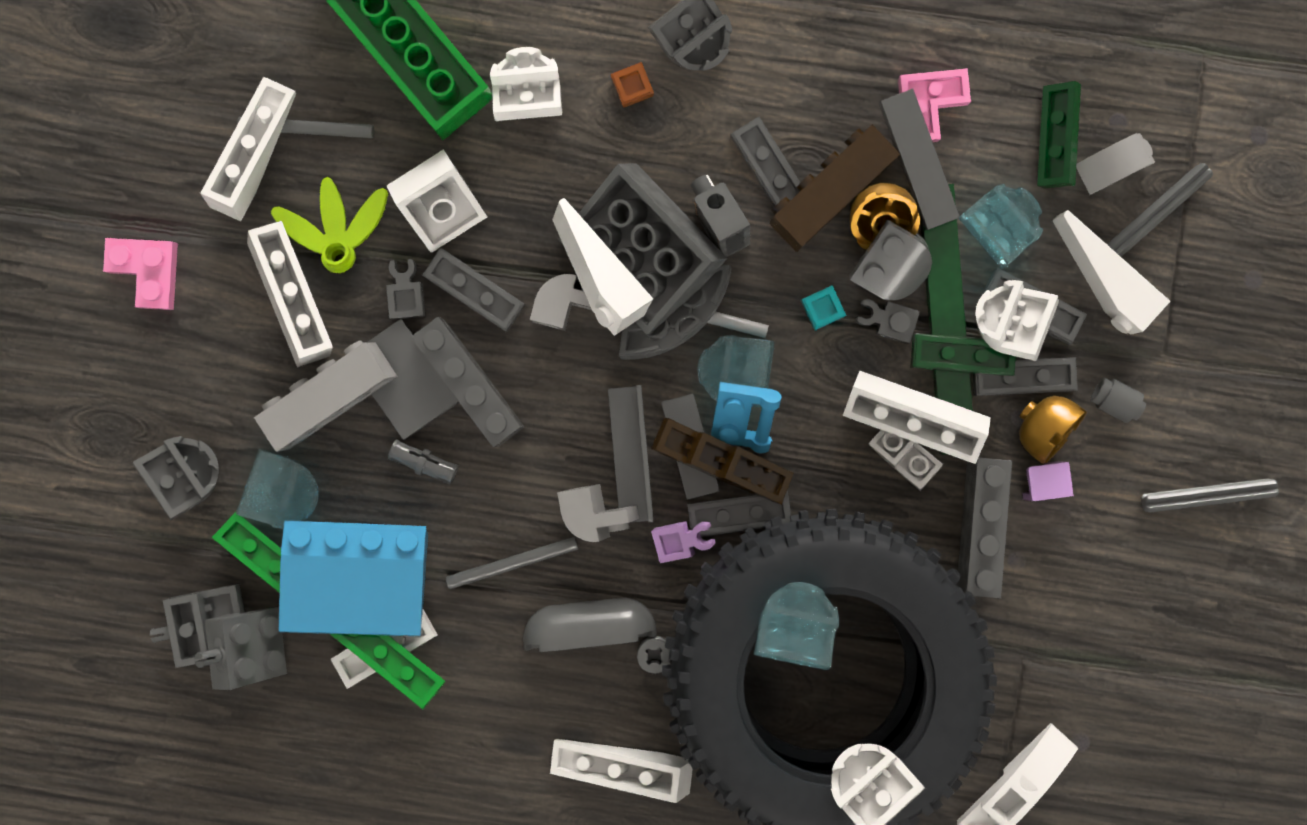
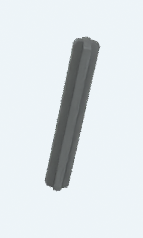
M1205 163L1196 165L1107 245L1122 257L1213 176L1212 170Z
M1268 478L1143 494L1141 503L1145 512H1158L1276 497L1279 494L1277 481Z

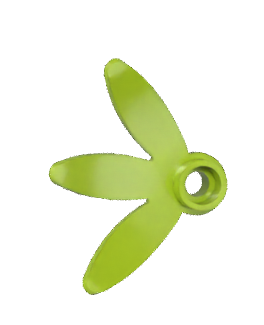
M325 177L322 180L320 188V211L326 234L323 235L309 221L282 207L272 208L271 215L276 222L282 221L286 233L291 239L313 252L322 254V263L328 271L343 273L349 270L355 262L356 254L354 249L361 245L377 227L385 210L388 192L384 188L376 190L357 212L347 231L343 201L336 185L329 177ZM344 255L341 260L334 262L336 256Z

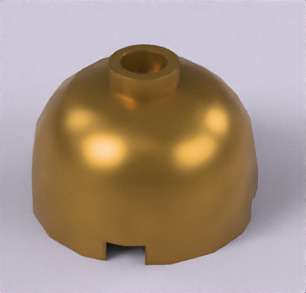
M879 183L869 186L858 194L852 204L849 220L853 236L857 239V243L863 249H868L887 220L897 224L913 235L918 233L920 217L916 202L906 189L896 184Z
M1046 397L1038 404L1031 401L1019 416L1024 420L1019 430L1020 441L1023 447L1042 464L1047 463L1068 441L1067 437L1071 432L1079 427L1087 411L1065 397Z

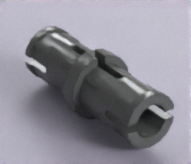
M397 439L392 444L388 453V460L414 469L417 475L422 476L426 474L448 485L452 484L458 472L459 465L432 455V451L428 449L422 451Z

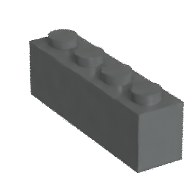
M440 317L435 318L411 336V339L492 447H499L525 427L444 319Z
M978 458L976 464L967 461L958 572L961 577L957 582V586L964 593L970 591L974 596L1001 598L1012 460Z

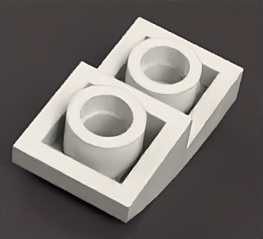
M880 430L869 443V446L920 491L943 466L939 460L918 443Z

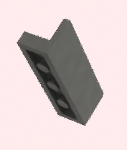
M642 386L608 389L618 508L637 505L639 519L632 522H653Z

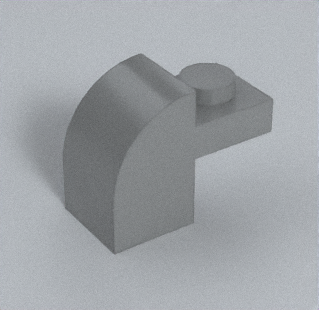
M1135 133L1077 163L1076 168L1091 195L1154 164L1155 161L1152 157L1153 151L1149 142L1143 139L1141 133Z
M558 275L543 284L536 295L530 320L533 323L565 331L572 305L592 310L583 288L581 290L576 289L579 280L577 275Z
M600 484L557 492L562 519L566 527L576 537L585 541H602L610 537L609 532L629 529V522L639 519L637 505L605 510Z

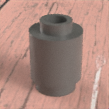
M1105 377L1102 378L1096 385L1090 401L1096 404L1097 409L1124 423H1128L1132 419L1138 420L1146 408V402L1143 401V393L1114 378L1111 380Z

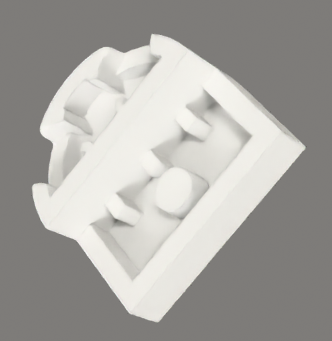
M521 47L506 52V58L498 65L493 64L490 78L495 121L562 115L557 64L553 58L550 60L543 56L537 48Z
M1016 280L1005 281L1003 286L991 292L987 290L981 296L976 306V320L981 336L991 348L1000 353L1037 361L1059 303L1058 295L1026 289L1023 286V281Z
M854 745L846 749L837 758L832 768V795L837 805L846 812L856 825H886L925 789L894 753L880 745Z

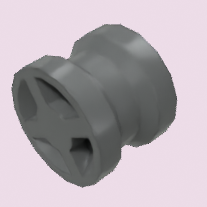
M656 635L655 637L647 636L641 641L638 646L637 659L643 670L656 674L662 672V665L670 664V649L665 648L666 639Z

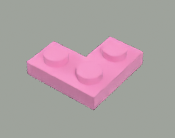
M968 68L900 75L898 78L899 94L910 89L914 90L932 142H938L941 139L938 108L968 106L971 103Z
M105 238L103 272L137 275L135 307L174 310L178 244L171 241Z

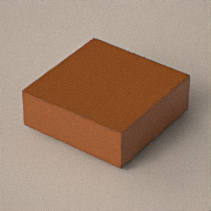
M642 62L610 74L623 108L654 96Z

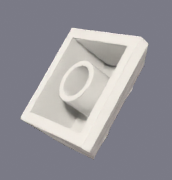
M444 149L387 185L396 206L431 253L487 218V215Z

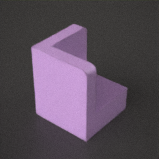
M1069 462L1044 463L1045 465L1031 466L1026 469L1029 492L1022 493L1023 500L1039 501L1074 496Z

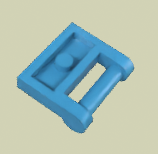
M720 382L710 436L727 444L751 447L757 453L768 452L772 441L769 435L775 410L780 406L781 394L773 389ZM752 404H759L762 407L757 431L747 430Z

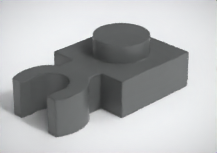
M408 259V270L405 273H399L397 262L394 260L390 261L389 271L396 278V284L386 285L389 319L426 317L423 283L412 281L417 272L415 261Z
M866 299L861 301L860 305L869 308L871 316L869 319L856 317L855 322L861 326L876 324L878 325L876 335L904 344H910L920 311L889 301L885 302L882 310L872 300Z

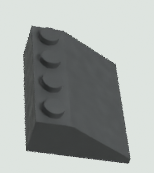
M637 163L617 164L579 212L581 218L653 298L645 315L636 321L647 335L651 334L697 292L728 259Z

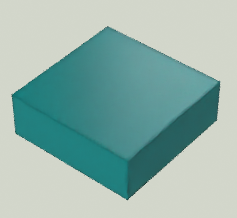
M829 286L800 300L814 331L846 316L833 286Z

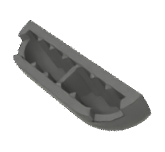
M612 598L556 604L543 607L530 617L524 628L523 647L525 651L539 648V652L631 643L637 642L638 637H655L657 635V628L650 610L641 602L631 598Z

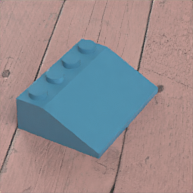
M284 521L280 560L279 632L421 637L428 548L426 526Z

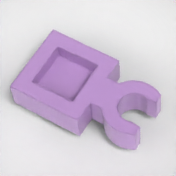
M686 521L654 528L651 533L659 562L664 563L692 557L695 554L693 547L699 550L710 549L716 543L715 539L706 541L700 536V531L708 530L711 527L710 522H700L692 530H688Z

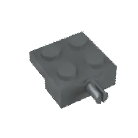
M240 584L174 596L163 600L167 626L152 628L150 636H157L152 637L151 641L156 643L170 639L175 668L194 665L195 661L202 660L194 659L196 653L208 651L205 620L234 613H245Z
M268 607L205 620L208 651L196 653L194 659H202L195 661L198 668L210 665L212 689L232 690L287 674L283 634L279 632V607Z

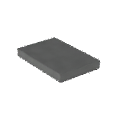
M400 319L368 342H376L398 376L374 392L372 396L401 438L406 440L457 405L459 401L411 339V336L414 334L403 319Z

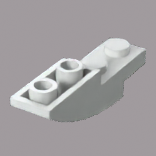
M1050 723L1003 769L1004 775L957 820V825H1016L1058 778L1078 750L1077 746Z

